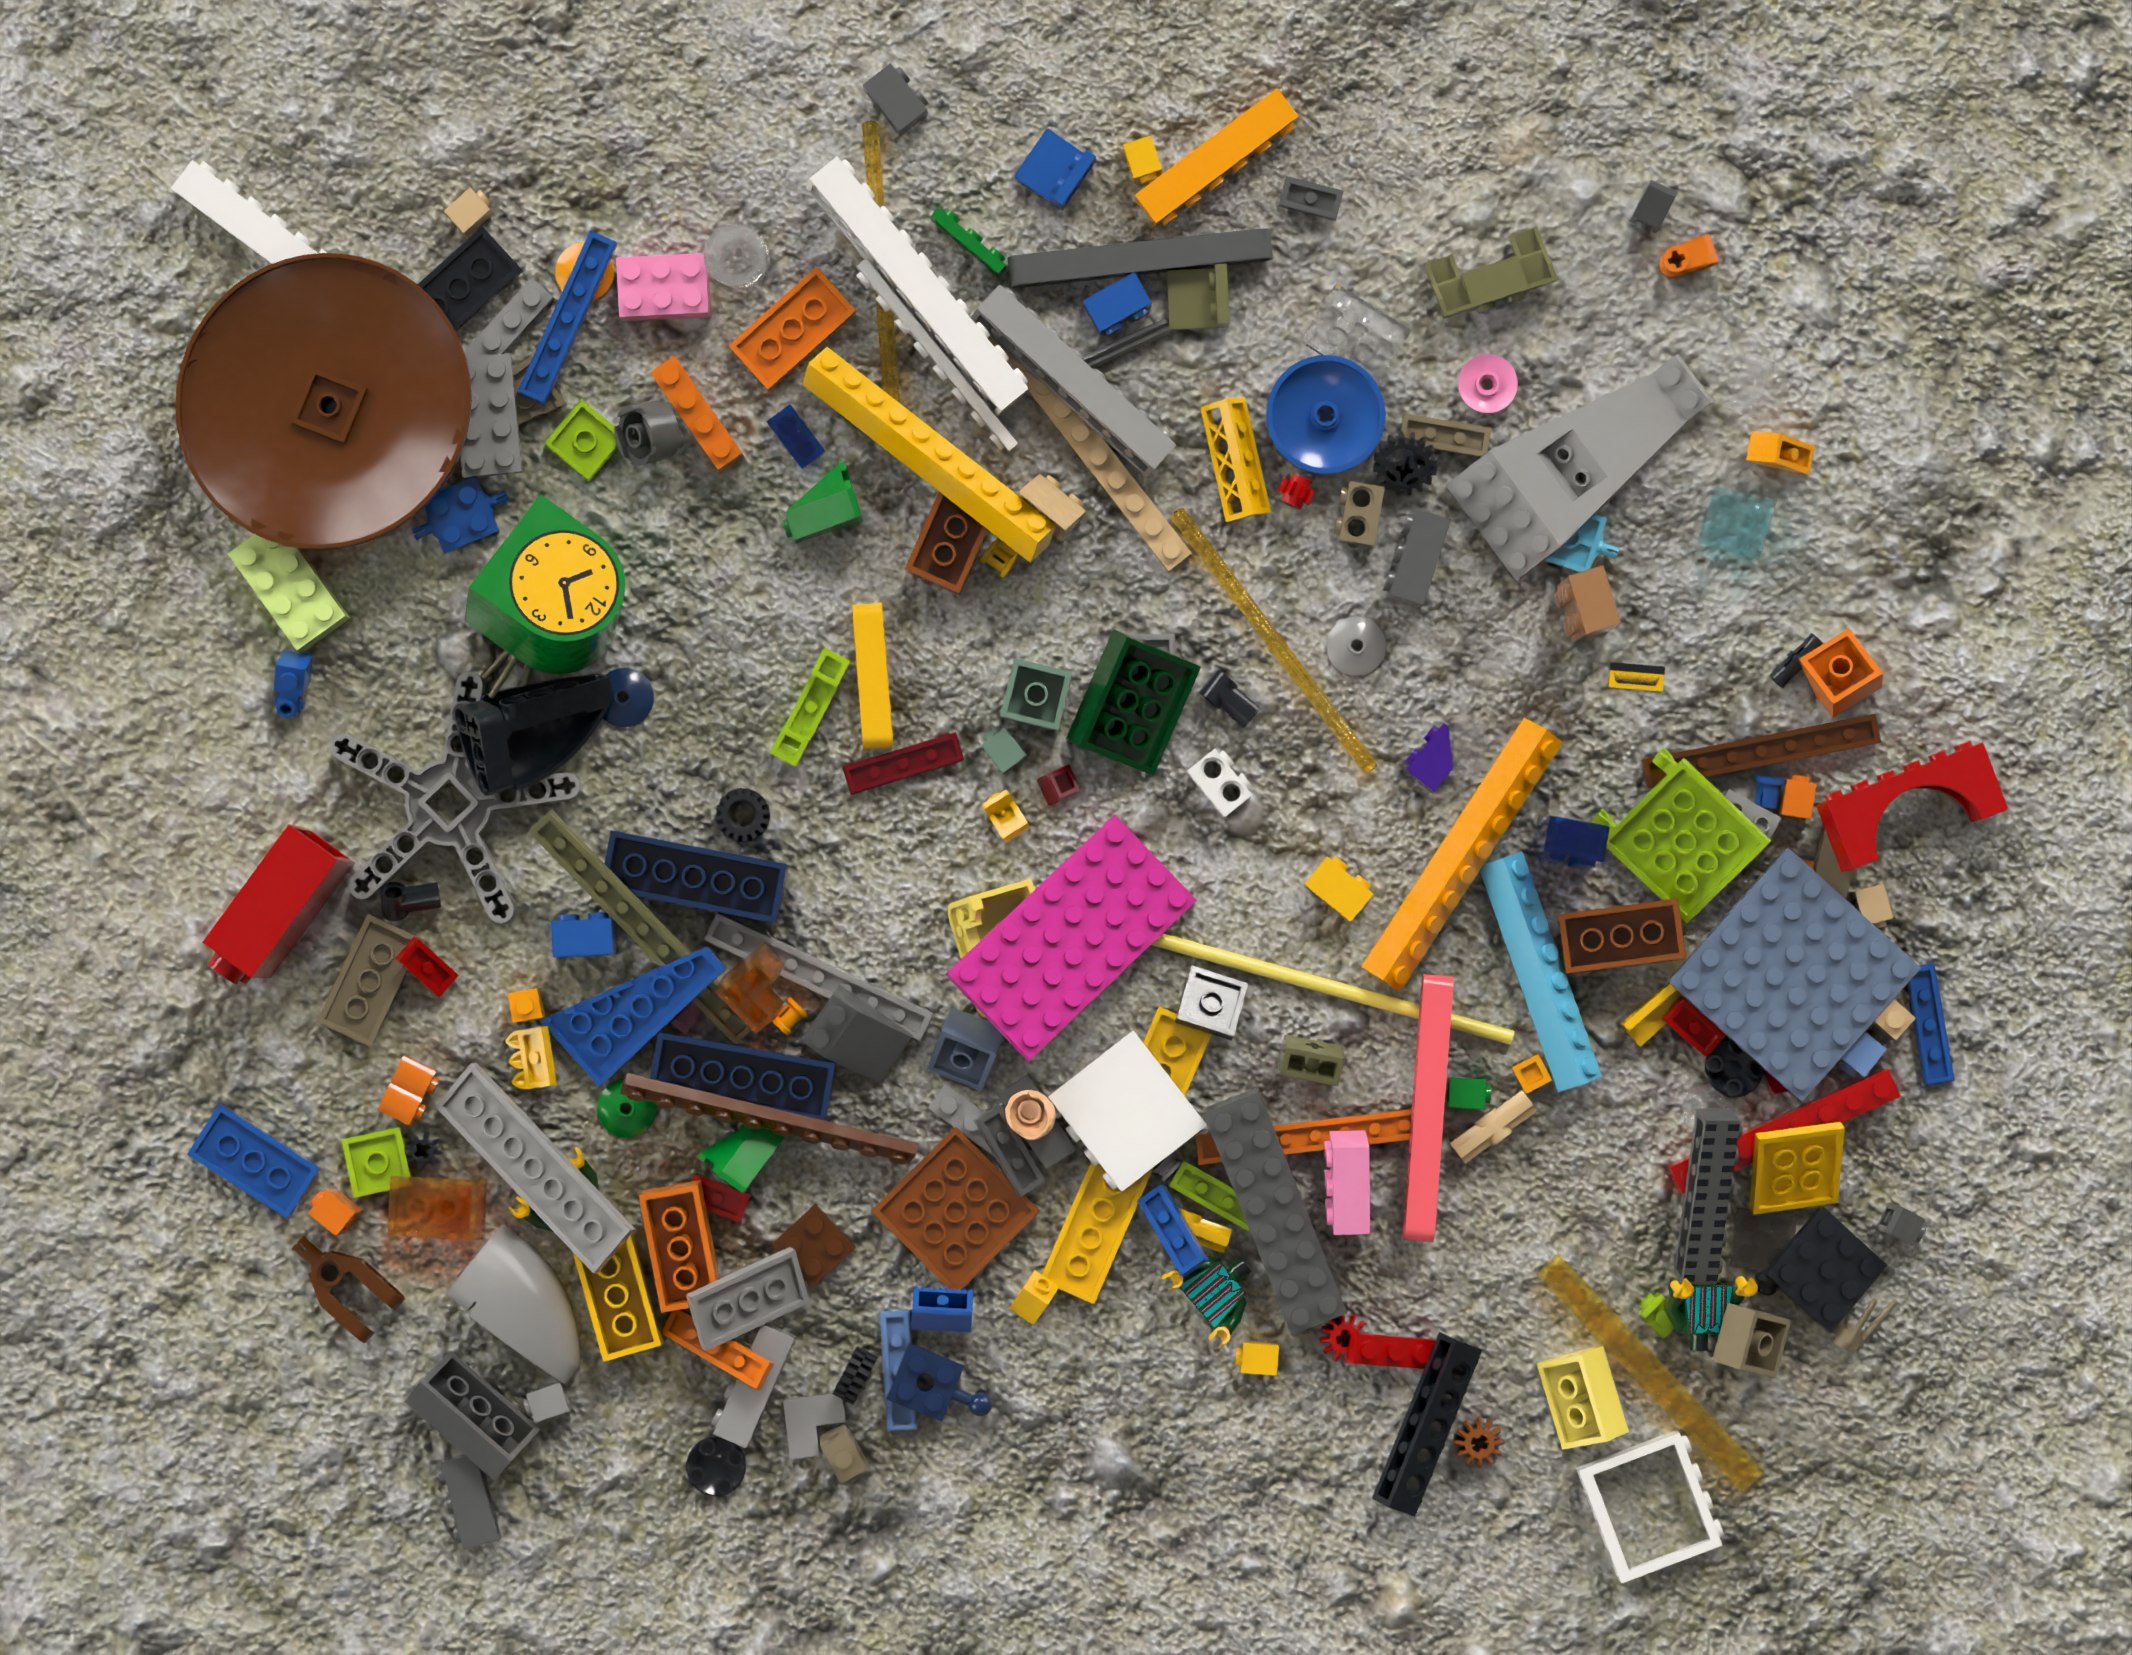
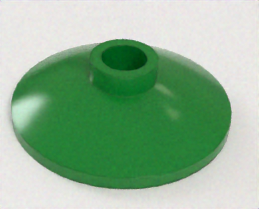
M619 1079L610 1083L602 1091L597 1105L598 1116L604 1128L611 1134L622 1138L636 1137L646 1132L653 1124L657 1114V1104L648 1100L642 1102L628 1099L627 1095L620 1094L624 1079ZM623 1103L631 1105L632 1110L629 1114H624L621 1111Z

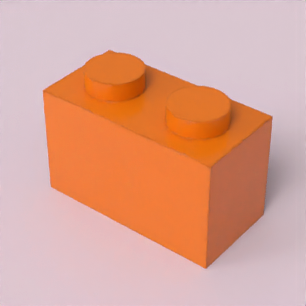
M333 1188L318 1192L309 1204L313 1208L308 1214L332 1234L339 1236L346 1233L363 1212V1209L340 1190Z

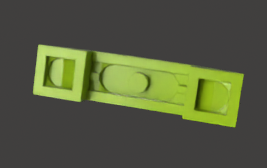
M824 647L770 754L795 767L798 765L850 665V660Z

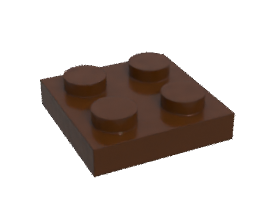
M816 1203L772 1243L778 1252L788 1247L795 1249L803 1279L811 1288L856 1248L852 1241Z

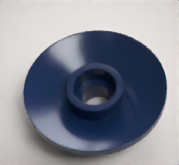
M619 668L608 672L606 676L610 677L612 700L603 719L617 727H632L641 723L650 714L654 704V692L649 680L640 672L630 668ZM625 691L628 693L629 699L621 703L618 700V695L620 692Z

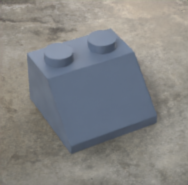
M951 1007L927 1070L982 1091L1004 1036L992 1023Z

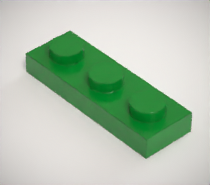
M938 207L931 215L933 223L998 278L1004 273L1007 268L1003 261L1006 258L997 249L992 247L988 250L980 243L983 238L971 228L967 231L958 224L960 219L949 209L943 212Z

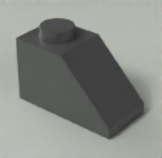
M1650 180L1644 188L1629 221L1634 223V228L1642 233L1650 234V232L1656 234L1678 192Z
M1888 1202L1876 1230L1913 1246L1915 1241L1918 1243L1921 1241L1925 1233L1926 1226L1923 1224L1926 1219L1904 1207Z

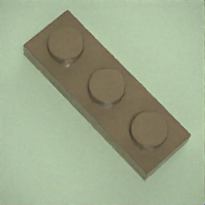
M1403 413L1400 432L1402 431L1406 438H1409L1412 432H1415L1416 440L1425 437V447L1433 445L1434 450L1481 458L1488 452L1492 428Z

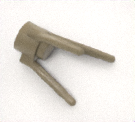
M506 650L482 675V678L487 680L506 659L510 661L489 693L490 698L495 697L515 665L522 669L525 665ZM526 666L520 686L528 684L533 668Z
M1873 1298L1855 1326L1847 1323L1843 1327L1844 1317L1832 1332L1837 1335L1833 1343L1854 1354L1857 1348L1861 1349L1865 1340L1887 1317L1898 1301L1893 1299L1863 1332L1861 1328L1877 1304V1299Z

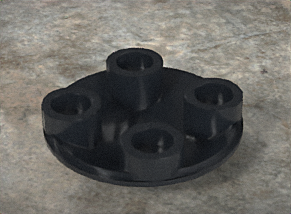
M1730 1038L1720 1041L1705 1059V1074L1710 1085L1717 1092L1728 1097H1742L1751 1093L1757 1088L1765 1073V1069Z
M712 1436L699 1441L691 1449L686 1462V1471L689 1481L698 1491L709 1496H722L730 1494L740 1485L745 1475L746 1461L742 1450L737 1444L719 1436Z

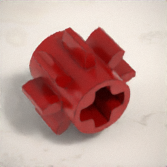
M1292 473L1290 480L1283 478L1277 491L1283 494L1280 501L1301 510L1303 504L1310 505L1316 492L1310 489L1313 482Z

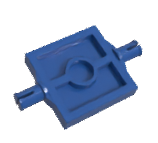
M477 477L469 478L439 491L429 504L425 506L428 522L412 528L413 534L418 533L414 535L416 540L433 533L439 540L444 554H447L499 532V527L494 518V507L510 502L509 497L506 496L505 490L488 496L483 491Z

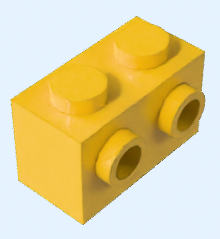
M1336 856L1332 860L1325 857L1303 885L1348 922H1351L1372 897L1373 893L1369 891L1371 885L1359 875L1355 879L1346 872L1348 866Z

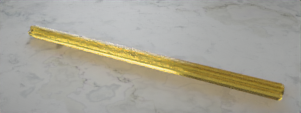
M867 121L862 124L866 182L875 195L873 200L881 208L882 206L885 207L879 126L876 121ZM876 301L883 391L900 403L893 312L891 310L885 312Z
M1182 507L1173 512L1171 520L1365 774L1377 767L1375 759L1189 514Z

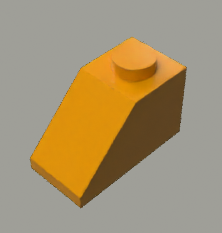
M1752 431L1746 460L1764 467L1810 475L1815 446L1781 433Z

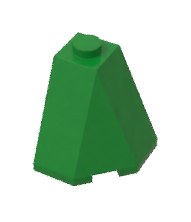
M845 462L838 464L785 512L787 520L782 521L787 538L793 536L795 543L864 522Z
M743 1127L701 1151L697 1158L705 1164H710L713 1172L741 1193H744L749 1189L786 1137L778 1136L773 1133V1130L761 1128L754 1130Z

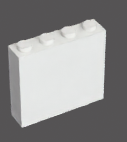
M1133 1030L1048 1096L1054 1105L1057 1119L1061 1116L1065 1118L1069 1123V1126L1065 1129L1076 1143L1079 1140L1083 1141L1088 1148L1084 1152L1094 1166L1100 1163L1107 1172L1102 1177L1113 1190L1118 1187L1121 1192L1207 1126Z

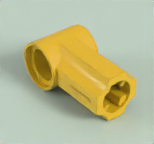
M1179 1208L1201 1246L1221 1253L1225 1252L1232 1232L1231 1228L1205 1220L1201 1215Z

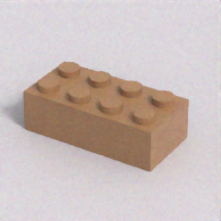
M1604 566L1570 575L1557 585V591L1554 592L1555 601L1559 609H1564L1566 618L1562 620L1566 636H1572L1573 642L1609 632L1621 624Z

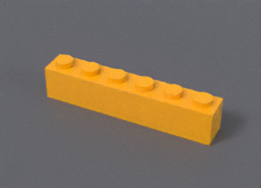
M1276 88L1136 193L1134 200L1155 228L1161 223L1164 227L1169 225L1178 217L1177 211L1184 206L1188 209L1193 207L1202 199L1201 193L1208 188L1214 191L1226 181L1224 176L1233 170L1236 174L1249 164L1247 159L1257 152L1260 156L1273 146L1271 141L1277 136L1281 135L1284 138L1297 128L1295 123L1298 121L1299 116L1278 88Z

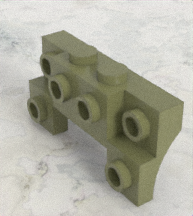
M1535 226L1532 229L1508 236L1514 253L1513 257L1464 272L1461 275L1453 254L1431 262H1425L1424 267L1443 319L1469 310L1478 309L1479 313H1484L1495 309V303L1506 300L1507 304L1520 301L1524 299L1523 294L1528 291L1556 282L1558 279L1538 227Z

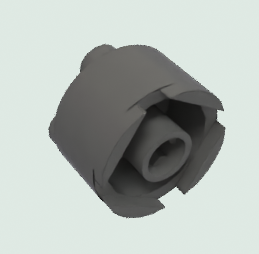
M656 400L625 407L618 413L617 418L620 417L619 425L615 426L614 429L616 444L621 455L633 461L631 464L641 466L673 457L677 450L683 447L684 437L679 430L675 409L671 403Z

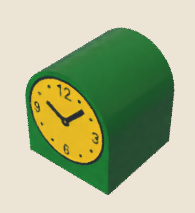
M540 494L469 586L464 621L522 663L535 670L550 674H568L582 670L602 657L614 638L625 593L623 566L614 549L602 537Z

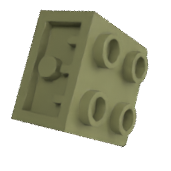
M1215 264L1212 269L1169 270L1167 272L1169 328L1171 330L1229 328L1227 264Z

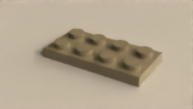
M367 914L317 1022L367 1046L373 1047L408 972L395 957L414 936L421 941L423 939L371 914Z

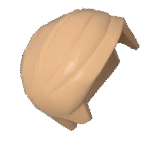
M1024 1090L1014 1094L1005 1108L1008 1125L1025 1139H1040L1047 1135L1054 1127L1056 1119L1054 1105L1045 1095L1038 1091Z

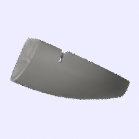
M503 1224L470 1262L446 1295L467 1311L471 1310L470 1317L497 1338L563 1384H567L581 1364L579 1330L572 1303L562 1281L544 1256L531 1243L523 1240Z

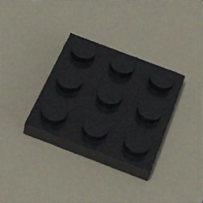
M1819 1206L1763 1274L1827 1333H1832L1887 1267V1264L1824 1206Z

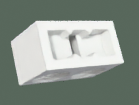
M1214 749L1191 767L1187 774L1221 816L1225 818L1252 796L1249 790L1253 786L1242 773L1239 776L1234 773L1230 768L1234 763L1224 750L1218 753ZM1216 762L1221 768L1220 775L1217 778L1207 777L1204 773L1205 764ZM1234 785L1239 789L1240 795L1236 801L1230 802L1223 797L1225 786Z

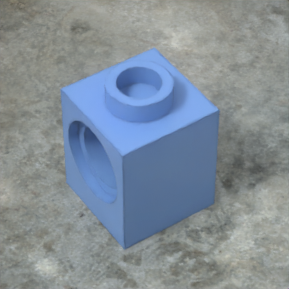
M1864 1032L1840 1059L1842 1062L1840 1068L1853 1078L1856 1075L1865 1077L1887 1049Z

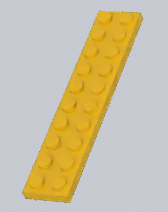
M1159 1006L1143 1044L1185 1096L1212 1034L1175 1023L1177 1014ZM1090 1163L1042 1275L1059 1286L1058 1289L1095 1304L1138 1205L1137 1201L1142 1196L1153 1168L1121 1192L1118 1187L1113 1190L1102 1177L1107 1172L1100 1163L1096 1166Z

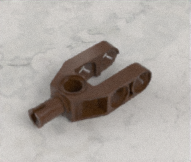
M305 1235L291 1249L311 1266V1272L308 1275L320 1306L363 1343H366L375 1332L357 1318L358 1314L354 1310H348L335 1298L336 1294L333 1292V1288L344 1279L346 1274L351 1272L393 1310H396L405 1300L404 1295L365 1259L333 1250L323 1253ZM326 1265L336 1266L338 1269L336 1280H329L325 1277L324 1268Z

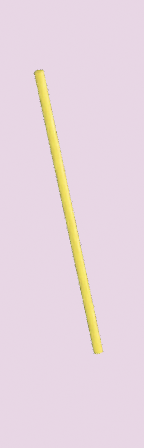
M1164 933L1151 944L1162 949L1419 1020L1420 1004ZM1451 1013V1029L1511 1045L1514 1030Z

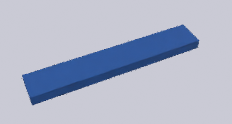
M591 230L589 231L517 391L519 395L544 406L546 405L617 248L618 243Z

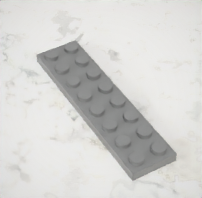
M470 1063L435 1106L593 1274L601 1271L634 1232L635 1228L477 1063Z

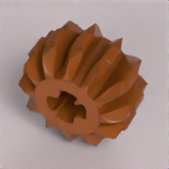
M1476 1416L1474 1420L1475 1426L1472 1427L1471 1423L1466 1419L1463 1423L1468 1430L1466 1432L1460 1428L1455 1430L1463 1439L1453 1440V1445L1464 1446L1456 1452V1455L1460 1458L1468 1454L1464 1462L1466 1465L1472 1464L1474 1458H1476L1477 1468H1482L1483 1458L1486 1459L1489 1465H1492L1494 1461L1489 1455L1491 1453L1499 1457L1502 1455V1452L1494 1447L1495 1445H1504V1439L1494 1438L1501 1433L1499 1427L1489 1431L1493 1423L1492 1420L1487 1419L1483 1427H1481V1418ZM1481 1435L1485 1436L1483 1438V1441L1486 1443L1485 1446H1478L1476 1450L1472 1447L1475 1445L1471 1442L1474 1437L1480 1438Z

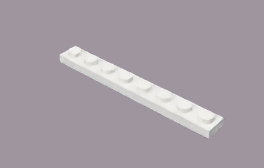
M867 259L863 260L857 265L860 273L856 277L866 289L872 286L879 295L875 298L885 312L891 310L898 319L894 323L905 336L908 333L913 336L917 341L913 346L924 359L927 356L932 359L936 364L932 367L934 372L943 382L948 379L955 387L951 391L952 394L962 405L965 402L968 403L973 409V412L970 414L971 417L981 428L984 425L987 426L992 433L989 438L998 450L1001 451L1005 448L1009 452L1018 444L1017 441Z

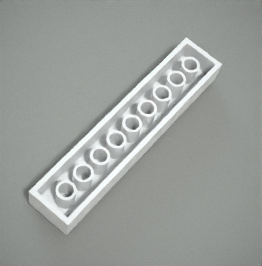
M836 156L809 178L806 189L860 255L870 262L994 415L998 417L1029 389L1025 385L1028 380L1018 368L1013 370L1006 362L1009 357L999 345L994 347L987 339L990 334L980 322L976 324L968 315L971 311L961 299L957 301L949 292L952 288L941 275L937 278L931 271L932 263L922 252L917 254L912 248L913 240L903 229L898 231L892 223L894 218L888 209L884 206L880 208L873 200L875 195L866 183L860 184L853 176L856 172L851 164L845 159L841 161Z

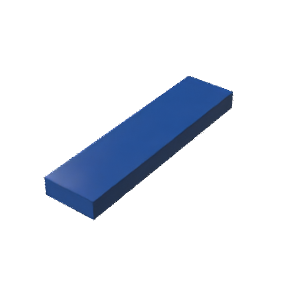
M1935 963L1920 965L1921 969L1906 986L1911 1014L1916 1018L1913 1021L1923 1084L1928 1086L1955 1081Z

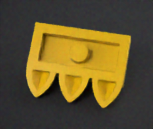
M548 1026L517 1030L511 1033L505 1040V1043L512 1048L520 1049V1051L513 1054L508 1063L517 1069H523L522 1072H519L512 1079V1084L520 1089L557 1085Z

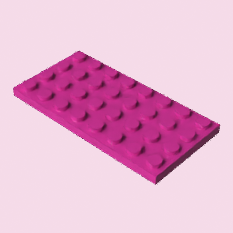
M1114 815L945 975L1029 1062L1197 900L1125 824Z

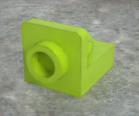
M1659 1292L1654 1296L1650 1293L1638 1305L1641 1310L1637 1314L1658 1335L1665 1339L1674 1329L1664 1311L1666 1299Z

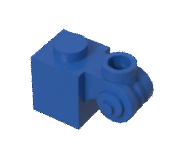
M283 650L276 663L274 691L279 692L278 697H275L274 704H276L277 714L282 717L289 718L292 716L298 718L305 708L303 695L311 682L312 654Z

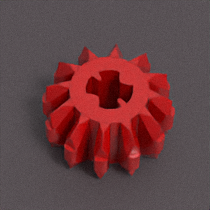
M1353 1313L1349 1316L1348 1322H1345V1315L1339 1316L1340 1322L1338 1323L1334 1319L1328 1321L1332 1325L1331 1329L1323 1325L1320 1327L1322 1332L1329 1334V1336L1319 1338L1320 1343H1330L1323 1349L1324 1354H1329L1335 1349L1332 1360L1335 1362L1339 1360L1341 1353H1343L1344 1362L1348 1363L1350 1339L1347 1340V1345H1342L1340 1340L1336 1341V1337L1341 1335V1330H1347L1348 1334L1351 1332L1370 1334L1366 1331L1358 1332L1366 1324L1362 1320L1354 1326L1356 1315Z

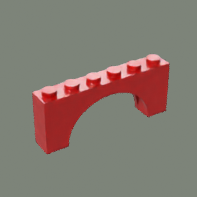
M1970 740L1954 746L1955 752L1947 755L1944 750L1928 756L1930 762L1923 765L1920 764L1919 760L1902 766L1904 772L1897 775L1894 774L1893 770L1876 776L1878 780L1876 783L1869 785L1868 781L1865 780L1851 785L1852 792L1843 795L1842 791L1838 790L1825 795L1826 802L1820 803L1816 807L1841 873L1879 859L1876 850V831L1880 818L1888 805L1908 790L1930 789L1949 796L1963 808L1971 823L2008 810L1984 743L1972 745Z

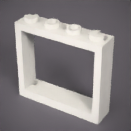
M1677 1430L1576 1468L1614 1571L1621 1584L1723 1546L1720 1537L1724 1536L1722 1527L1718 1519L1713 1521L1709 1509L1714 1508L1707 1491L1702 1493L1698 1482L1703 1480L1697 1463L1691 1464L1688 1453L1692 1452L1689 1440L1686 1435L1681 1436ZM1674 1445L1709 1539L1629 1569L1593 1475Z

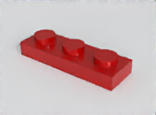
M1351 1332L1348 1363L1424 1369L1435 1340Z

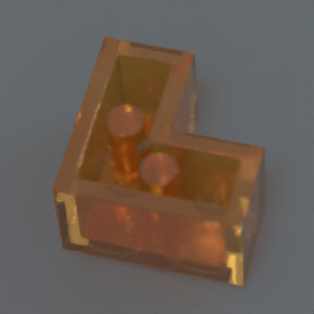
M765 943L726 973L715 990V993L755 1034L778 1016L784 1003L769 987L770 984L778 979L784 963Z

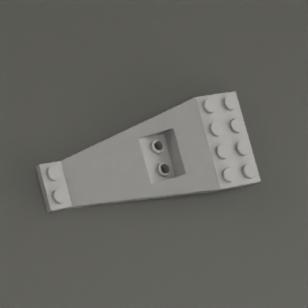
M1677 354L1653 373L1490 450L1446 486L1517 581L1565 545L1679 430L1714 401L1679 354ZM1562 449L1568 451L1569 457L1567 459L1562 457ZM1580 472L1586 475L1585 483L1579 480Z

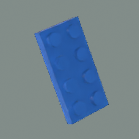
M223 1104L217 1106L187 1153L188 1156L287 1219L290 1218L321 1169L312 1161Z

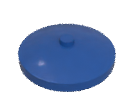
M1334 355L1309 357L1289 367L1273 386L1266 408L1268 433L1277 451L1293 466L1305 472L1318 475L1343 473L1358 466L1367 459L1380 441L1386 418L1383 395L1373 377L1357 363Z

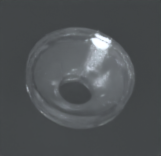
M1710 1084L1694 1087L1688 1092L1682 1103L1681 1113L1685 1125L1693 1132L1696 1109L1703 1108L1709 1102L1716 1103L1719 1108H1731L1736 1114L1733 1097L1719 1093Z

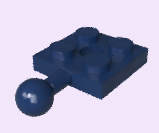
M908 1343L887 1394V1400L941 1422L951 1399L968 1405L970 1411L976 1416H985L992 1409V1400L987 1394L979 1392L971 1395L956 1388L964 1365ZM922 1374H929L934 1380L932 1388L927 1391L920 1390L917 1387V1379Z

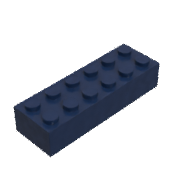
M612 830L604 862L635 896L777 924L789 869L788 864Z
M658 1032L650 1079L827 1121L837 1063Z

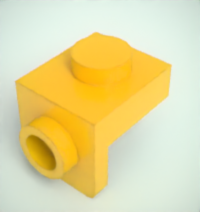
M1007 790L993 794L987 802L982 804V807L1005 843L1031 828Z

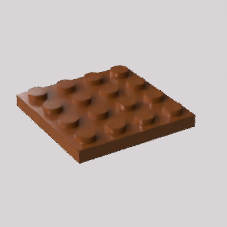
M957 1127L944 1137L871 1210L949 1290L953 1288L955 1291L958 1288L962 1290L1040 1212L1025 1195L1022 1197L1017 1196L1007 1177Z

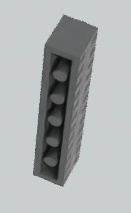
M1731 1108L1696 1109L1673 1271L1681 1284L1683 1279L1687 1278L1692 1285H1717L1718 1274L1722 1272L1721 1252L1722 1247L1726 1245L1727 1241L1725 1224L1726 1219L1730 1218L1731 1213L1729 1197L1730 1192H1733L1735 1186L1733 1169L1739 1159L1737 1142L1738 1137H1741L1743 1131L1742 1121Z

